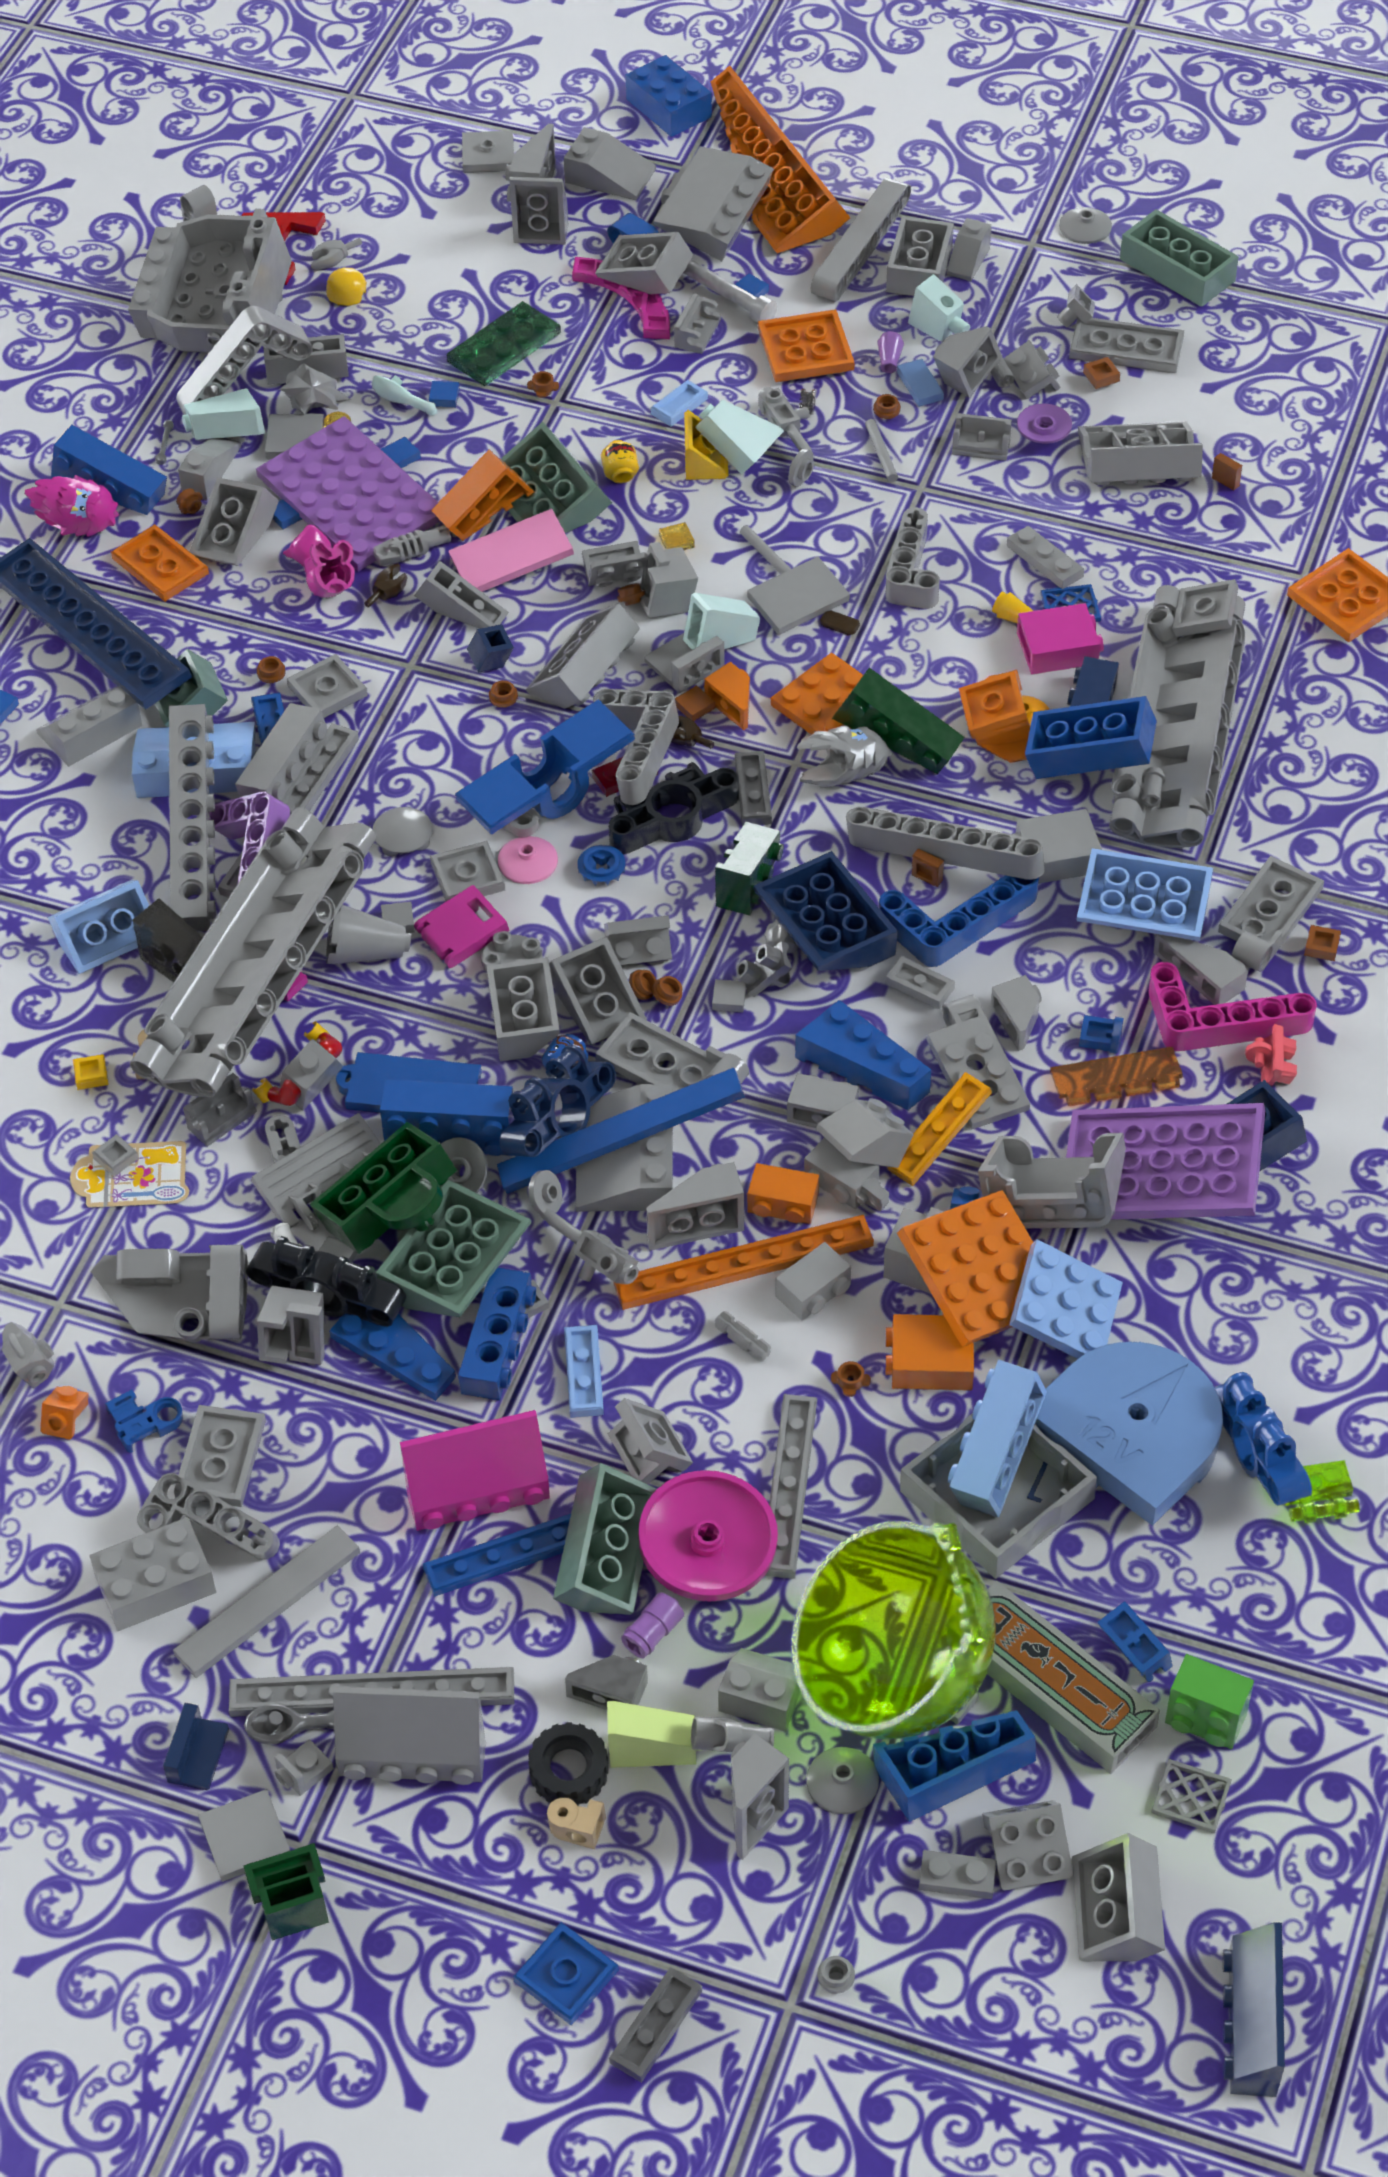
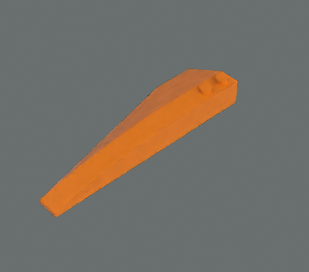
M729 65L710 83L716 102L721 110V119L725 123V132L730 140L732 153L751 156L774 169L768 187L752 212L753 223L777 254L831 235L847 222L850 216L732 67Z

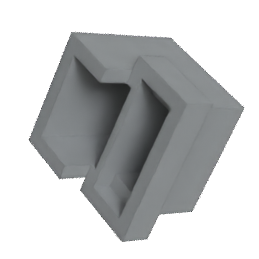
M660 542L649 543L647 551L648 560L644 565L640 582L641 589L645 590V597L641 598L640 603L648 618L688 612L691 594L695 593L698 576L683 548L664 550Z
M931 1207L928 1215L903 1208L885 1246L884 1278L931 1293L898 1237L897 1232L904 1226L944 1211Z
M271 1286L257 1319L259 1360L285 1364L289 1356L291 1361L322 1364L325 1357L323 1293Z

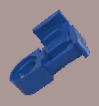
M131 1389L106 1402L105 1405L108 1414H111L116 1421L115 1429L118 1438L126 1451L132 1453V1444L155 1432L161 1438L176 1430L182 1424L183 1412L178 1400L172 1397H163L145 1406L144 1410L143 1406H137L135 1402L137 1396ZM164 1408H173L176 1410L177 1415L171 1421H163L159 1419L158 1413Z

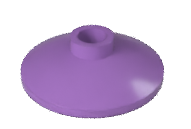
M1045 403L1035 404L1025 408L1019 414L1017 428L1026 439L1036 443L1049 444L1061 441L1069 435L1072 429V419L1068 412L1059 406Z

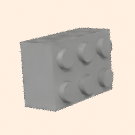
M906 216L901 217L887 265L886 292L914 296L916 287L934 274L942 282L944 281L953 248L954 223Z
M188 1517L89 1555L96 1580L117 1631L216 1593L211 1569Z

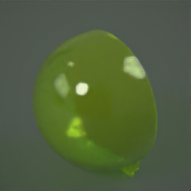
M886 1521L870 1525L842 1541L826 1556L816 1569L804 1590L795 1616L792 1632V1662L797 1684L803 1697L813 1711L829 1724L852 1734L874 1739L890 1740L917 1736L938 1728L952 1719L966 1707L979 1690L987 1675L993 1657L996 1640V1621L988 1588L978 1569L961 1551L962 1546L956 1524L943 1525L937 1522L927 1528L914 1522Z

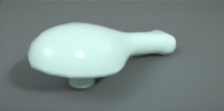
M379 375L373 377L372 388L385 400L413 406L431 416L437 413L434 403L412 395L401 386L403 382L396 375L391 380Z

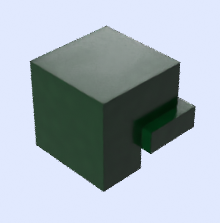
M315 1843L243 1865L254 1904L261 1902L272 1941L329 1923L320 1883L326 1881Z

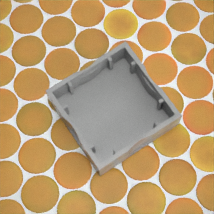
M972 1413L965 1418L963 1423L953 1433L936 1441L901 1469L900 1492L988 1573L997 1579L1095 1499L1097 1477L1065 1448L1046 1437L1035 1424L999 1518L961 1505L949 1487L948 1476L953 1464H958L961 1458L962 1451H960V1445L964 1434L967 1431L971 1432L975 1420L972 1418ZM1043 1462L1048 1464L1034 1494V1496L1043 1499L1039 1503L1028 1499L1027 1496Z

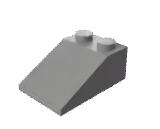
M547 124L514 153L511 165L506 166V181H509L510 177L553 178L556 167L554 124ZM509 185L507 189V201L511 202Z
M586 127L582 129L564 157L565 183L632 200L638 199L656 170L655 164L609 133Z
M510 177L514 243L566 245L569 223L568 204L563 179Z
M679 232L619 235L595 274L599 278L648 294H666L675 288V284L692 259L693 253Z
M217 477L189 552L197 558L239 566L270 526L279 500L263 486Z
M607 936L553 959L549 963L552 985L559 999L590 1045L609 1038L630 1012L647 1020Z
M734 1162L715 1164L711 1167L702 1168L646 1207L649 1251L744 1231V1191Z

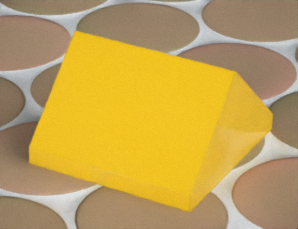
M687 410L684 412L686 480L727 478L729 476L728 460L695 428L702 419Z

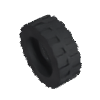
M565 1722V1724L552 1725V1728L543 1730L540 1733L541 1735L533 1741V1747L529 1750L528 1754L530 1780L532 1786L536 1788V1793L540 1797L543 1796L549 1803L559 1798H569L578 1806L584 1802L585 1804L588 1803L595 1795L598 1796L602 1786H605L609 1770L607 1749L604 1747L602 1738H599L593 1729H588L580 1723L576 1725L572 1724V1722ZM573 1749L584 1756L586 1769L578 1778L563 1780L552 1772V1758L562 1750Z

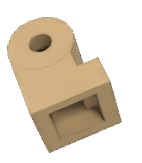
M559 1798L551 1802L547 1809L549 1828L554 1837L595 1849L606 1820L603 1802L590 1799L587 1808L578 1806L569 1798Z

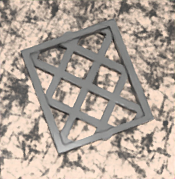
M1168 1759L1162 1780L1158 1784V1792L1151 1813L1215 1834L1221 1813L1225 1809V1800L1232 1779ZM1173 1770L1179 1780L1168 1784L1166 1782L1168 1773ZM1180 1770L1190 1773L1191 1775L1183 1777ZM1198 1778L1203 1788L1192 1792L1187 1782ZM1204 1778L1215 1781L1216 1783H1213L1208 1786ZM1182 1785L1188 1795L1176 1799L1171 1789ZM1222 1786L1224 1788L1222 1799L1217 1800L1212 1790ZM1167 1792L1172 1802L1161 1806L1159 1804L1161 1794ZM1207 1793L1212 1803L1201 1807L1196 1797ZM1191 1800L1196 1810L1185 1814L1180 1804ZM1175 1807L1179 1814L1168 1811V1809ZM1216 1808V1818L1210 1822L1204 1812ZM1200 1815L1203 1822L1192 1819V1817Z

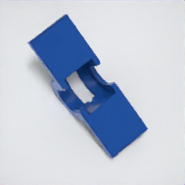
M598 699L540 737L543 757L536 768L529 772H522L520 758L517 754H514L455 793L456 800L491 835L532 808L542 817L545 816L549 819L560 818L574 810L585 797L590 785L588 771L634 741V733ZM562 773H570L568 778L571 780V784L563 794L552 801L550 787L559 779Z

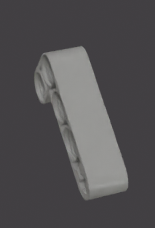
M918 507L909 508L903 513L886 572L885 597L890 603L896 605L929 609L936 606L939 602L940 578L933 571L919 569L927 540L928 514L925 510Z
M167 1473L161 1476L137 1516L139 1527L147 1533L155 1530L150 1529L149 1521L156 1513L163 1514V1522L158 1528L179 1521L182 1515L259 1559L273 1557L278 1552L280 1546L277 1534L268 1526L175 1473ZM175 1483H180L181 1493L174 1499H168L167 1492L169 1487ZM203 1500H209L210 1509L207 1514L198 1516L196 1514L197 1505ZM231 1517H238L239 1527L236 1531L227 1533L225 1531L226 1521ZM251 1531L260 1538H265L268 1541L265 1546H258L257 1543L247 1537L249 1532Z

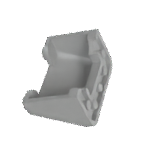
M1102 1134L1093 1145L1094 1157L1033 1158L1032 1148L1024 1138L1019 1136H998L978 1170L982 1197L1003 1190L1025 1229L1103 1227L1110 1222L1115 1212L1126 1151L1124 1134Z

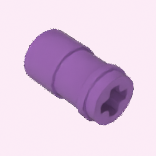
M658 1593L644 1608L640 1617L625 1629L621 1640L632 1654L639 1658H645L647 1655H650L655 1650L658 1642L664 1636H667L684 1617V1611L678 1604L677 1599L665 1593Z

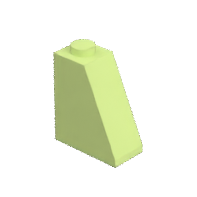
M607 1701L610 1768L695 1765L696 1751H703L693 1750L691 1745V1729L695 1715L617 1701Z

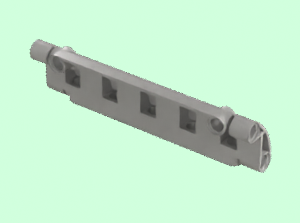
M1163 585L1157 589L1153 608L1145 617L1129 698L1147 696L1157 720L1150 764L1116 768L1114 770L1111 790L1115 795L1109 826L1115 834L1142 844L1168 848L1194 847L1203 842L1207 816L1213 815L1215 812L1245 644V630L1242 623L1245 601L1237 596L1231 628L1176 637L1172 627L1180 590L1171 585ZM1150 767L1160 768L1166 777L1161 789V803L1154 807H1147L1142 803L1144 790L1142 774Z
M295 808L282 829L274 832L265 841L150 1018L144 1030L147 1035L146 1040H144L130 1062L132 1070L139 1076L157 1085L179 1093L198 1097H214L233 1066L242 1064L358 881L364 870L363 859L377 838L376 833L369 826L362 823L324 827L316 816L307 809ZM306 855V857H307L308 859L306 860V862H305L304 864H301V865H300V862L302 861L303 857ZM188 1039L189 1045L186 1049H182V1046Z

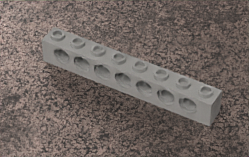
M205 704L169 706L170 919L174 932L208 931L211 926V919L216 918L215 900L210 899V892L216 891L215 874H210V865H215V849L210 847V838H215L214 820H210L209 812L215 811L214 794H209V786L214 785L213 767H209V759H214L213 741H209V733H214L213 716L207 715ZM190 737H197L193 740H187ZM193 762L197 763L194 766H187L188 764ZM190 789H198L192 793L187 792ZM191 815H198L194 819H187ZM193 841L198 842L196 845L193 846L187 845ZM192 868H199L196 872H187ZM191 895H199L196 899H188Z

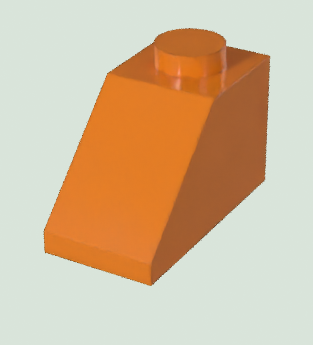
M729 662L704 678V692L715 701V708L741 729L745 730L748 728L750 677L745 670L739 669L732 662Z

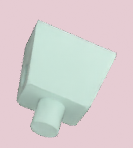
M933 274L916 287L908 320L910 325L938 341L945 340L952 333L957 334L969 331L970 325L961 319L964 307L963 301L938 277Z

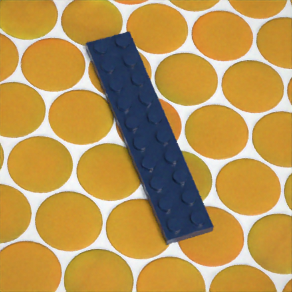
M31 538L0 558V587L118 687L120 686L145 710L192 678L190 670Z

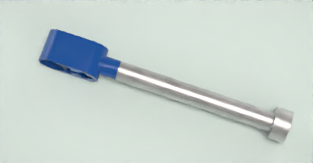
M627 213L607 229L608 237L613 244L619 235L659 233L653 225L632 213ZM690 260L686 270L683 272L690 278L749 311L750 318L757 323L761 320L773 319L776 315L777 303L764 295L757 298L693 260Z

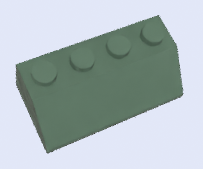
M602 1463L579 1476L554 1591V1600L582 1612L630 1615L634 1612L644 1562L638 1542L639 1522L645 1504L657 1488Z

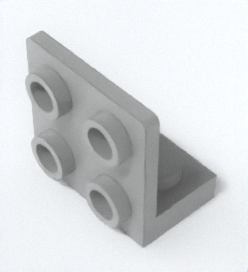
M683 633L645 655V663L678 693H681L725 665L724 641L718 636L701 643L692 650L684 642Z
M1051 1800L982 1813L984 1828L991 1831L1001 1889L1010 1890L1073 1877L1060 1803Z

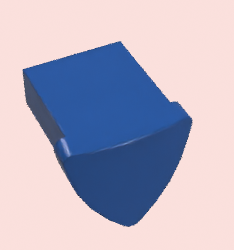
M1084 1015L1079 1047L1109 1051L1112 1054H1117L1121 1044L1124 1018L1115 1016V1019Z

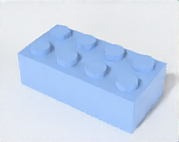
M998 1359L995 1369L991 1368L986 1376V1393L983 1401L978 1400L974 1407L972 1418L975 1421L971 1432L967 1431L962 1438L960 1445L962 1455L959 1463H954L951 1467L948 1483H950L949 1487L961 1505L999 1518L1047 1391L1037 1372Z

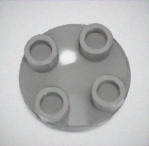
M399 807L388 810L380 815L375 821L372 830L377 836L375 842L382 848L383 853L387 856H395L398 853H409L428 848L430 844L429 839L432 835V823L428 816L420 810L410 807Z
M507 931L497 932L493 936V941L486 945L481 954L482 966L487 972V965L542 958L540 942L533 937L511 935Z

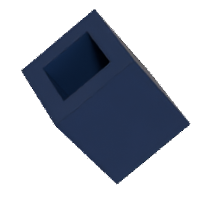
M500 624L477 629L467 647V651L479 673L503 668L514 647L503 625Z

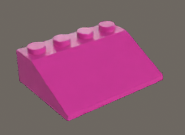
M535 1410L400 1442L407 1496L417 1531L436 1529L443 1524L455 1521H469L476 1516L492 1512L502 1513L509 1508L525 1504L535 1505L545 1499H550L548 1474Z

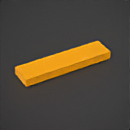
M965 1072L915 1130L899 1167L887 1166V1170L911 1186H914L991 1095V1088Z

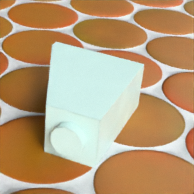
M247 388L184 405L186 415H182L183 424L186 432L190 431L195 440L265 433L260 407Z
M723 399L715 407L710 403L699 414L702 420L695 426L741 475L784 432L781 427Z
M693 593L691 594L683 640L692 650L715 636L724 641V649L755 641L760 617L745 601Z

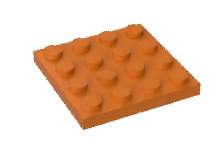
M1003 1190L904 1226L897 1232L898 1237L962 1347L1012 1328L1009 1325L1030 1246L1034 1242Z

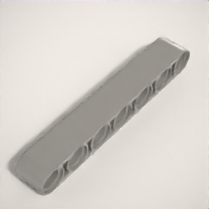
M890 178L883 179L815 273L811 283L812 294L834 301L840 299L907 205L911 195V185Z
M855 807L846 814L849 841L856 847L912 857L915 851L920 849L944 860V864L1023 879H1036L1042 876L1045 871L1043 845L1034 838L867 807Z

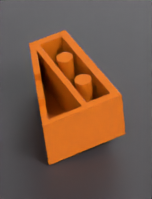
M489 449L431 511L452 533L464 541L492 522L490 517L502 509L508 511L513 507L512 502L524 494L529 497L534 491L514 470Z

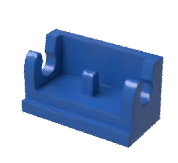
M1126 1601L1097 1622L1099 1627L1147 1682L1153 1681V1673L1157 1669L1161 1668L1166 1672L1173 1667L1170 1652Z

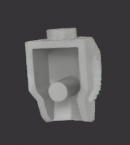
M13 1322L5 1325L2 1333L3 1346L1 1350L14 1372L32 1388H36L47 1380L54 1367V1361L51 1357L54 1355V1352L44 1339L38 1341L23 1326Z

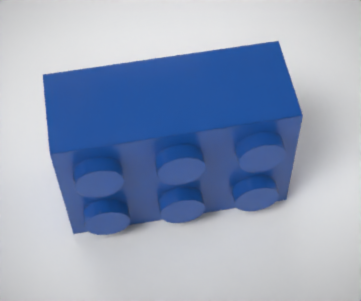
M667 55L625 74L626 99L671 137L712 117V92Z

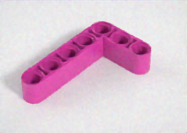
M1160 962L1152 967L1150 973L1148 993L1163 1043L1168 1049L1173 1051H1187L1250 1042L1258 1037L1266 1038L1272 1034L1274 1024L1283 1026L1285 1037L1308 1033L1314 1024L1317 1003L1314 997L1306 993H1294L1190 1008L1176 966L1168 962Z

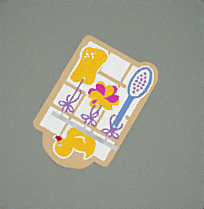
M184 1141L129 1143L137 1151L139 1159L115 1177L93 1158L92 1152L101 1145H92L89 1148V1156L78 1160L70 1175L73 1190L76 1194L86 1197V1205L89 1208L173 1204L184 1201L189 1195V1189L185 1185L186 1143Z

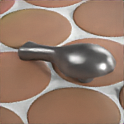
M268 1704L254 1709L246 1717L244 1728L248 1736L259 1743L279 1744L303 1730L330 1728L334 1730V1710L324 1714L302 1715L281 1704Z

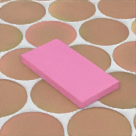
M553 509L448 551L458 574L481 592L574 554L573 548Z

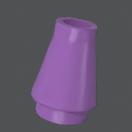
M888 331L881 335L877 345L881 370L885 373H893L897 370L904 341L899 333Z

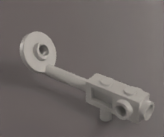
M765 387L759 392L758 406L769 422L784 430L779 437L788 435L799 450L791 462L788 476L789 483L799 487L810 477L814 468V454L800 433V420L809 418V410L807 407L794 410L779 388Z
M551 1171L536 1172L529 1183V1198L532 1207L550 1226L576 1243L573 1253L585 1261L578 1276L590 1282L597 1269L615 1283H632L639 1273V1269L636 1267L639 1261L630 1256L626 1249L613 1244L606 1235L585 1229L581 1232L556 1213L562 1203L561 1184L557 1176Z

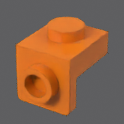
M57 1386L42 1403L41 1433L72 1439L75 1435V1420L87 1407L89 1393L77 1391L76 1388L71 1386Z

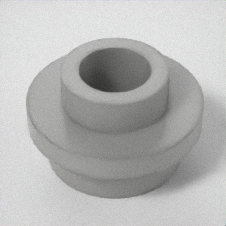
M841 1956L826 1958L819 1965L817 1973L818 1982L824 1990L830 1993H843L854 1983V1967L847 1959ZM833 1972H838L843 1977L840 1980H832L829 1976Z

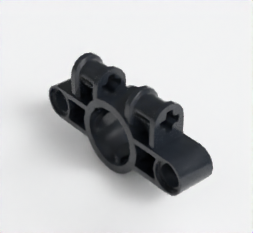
M691 762L687 765V768L679 772L667 773L665 781L653 786L649 790L646 799L641 803L628 805L621 801L620 795L614 798V806L618 815L609 821V846L618 849L622 854H628L659 839L667 842H681L692 838L700 831L703 819L737 803L739 800V776L737 772L731 768H720L705 775L694 762ZM669 804H681L689 807L691 812L679 818H668L662 816L657 810Z
M281 1236L276 1244L271 1242L261 1243L246 1268V1274L252 1281L268 1288L278 1286L323 1293L325 1316L356 1315L362 1320L384 1327H389L393 1324L407 1297L406 1293L399 1286L376 1278L373 1266L367 1265L363 1267L349 1262L347 1257H338L327 1252L315 1251L314 1246L306 1245L304 1247L289 1242V1239Z

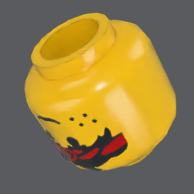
M615 440L602 450L601 461L605 476L615 483L631 481L639 470L635 447L622 440Z

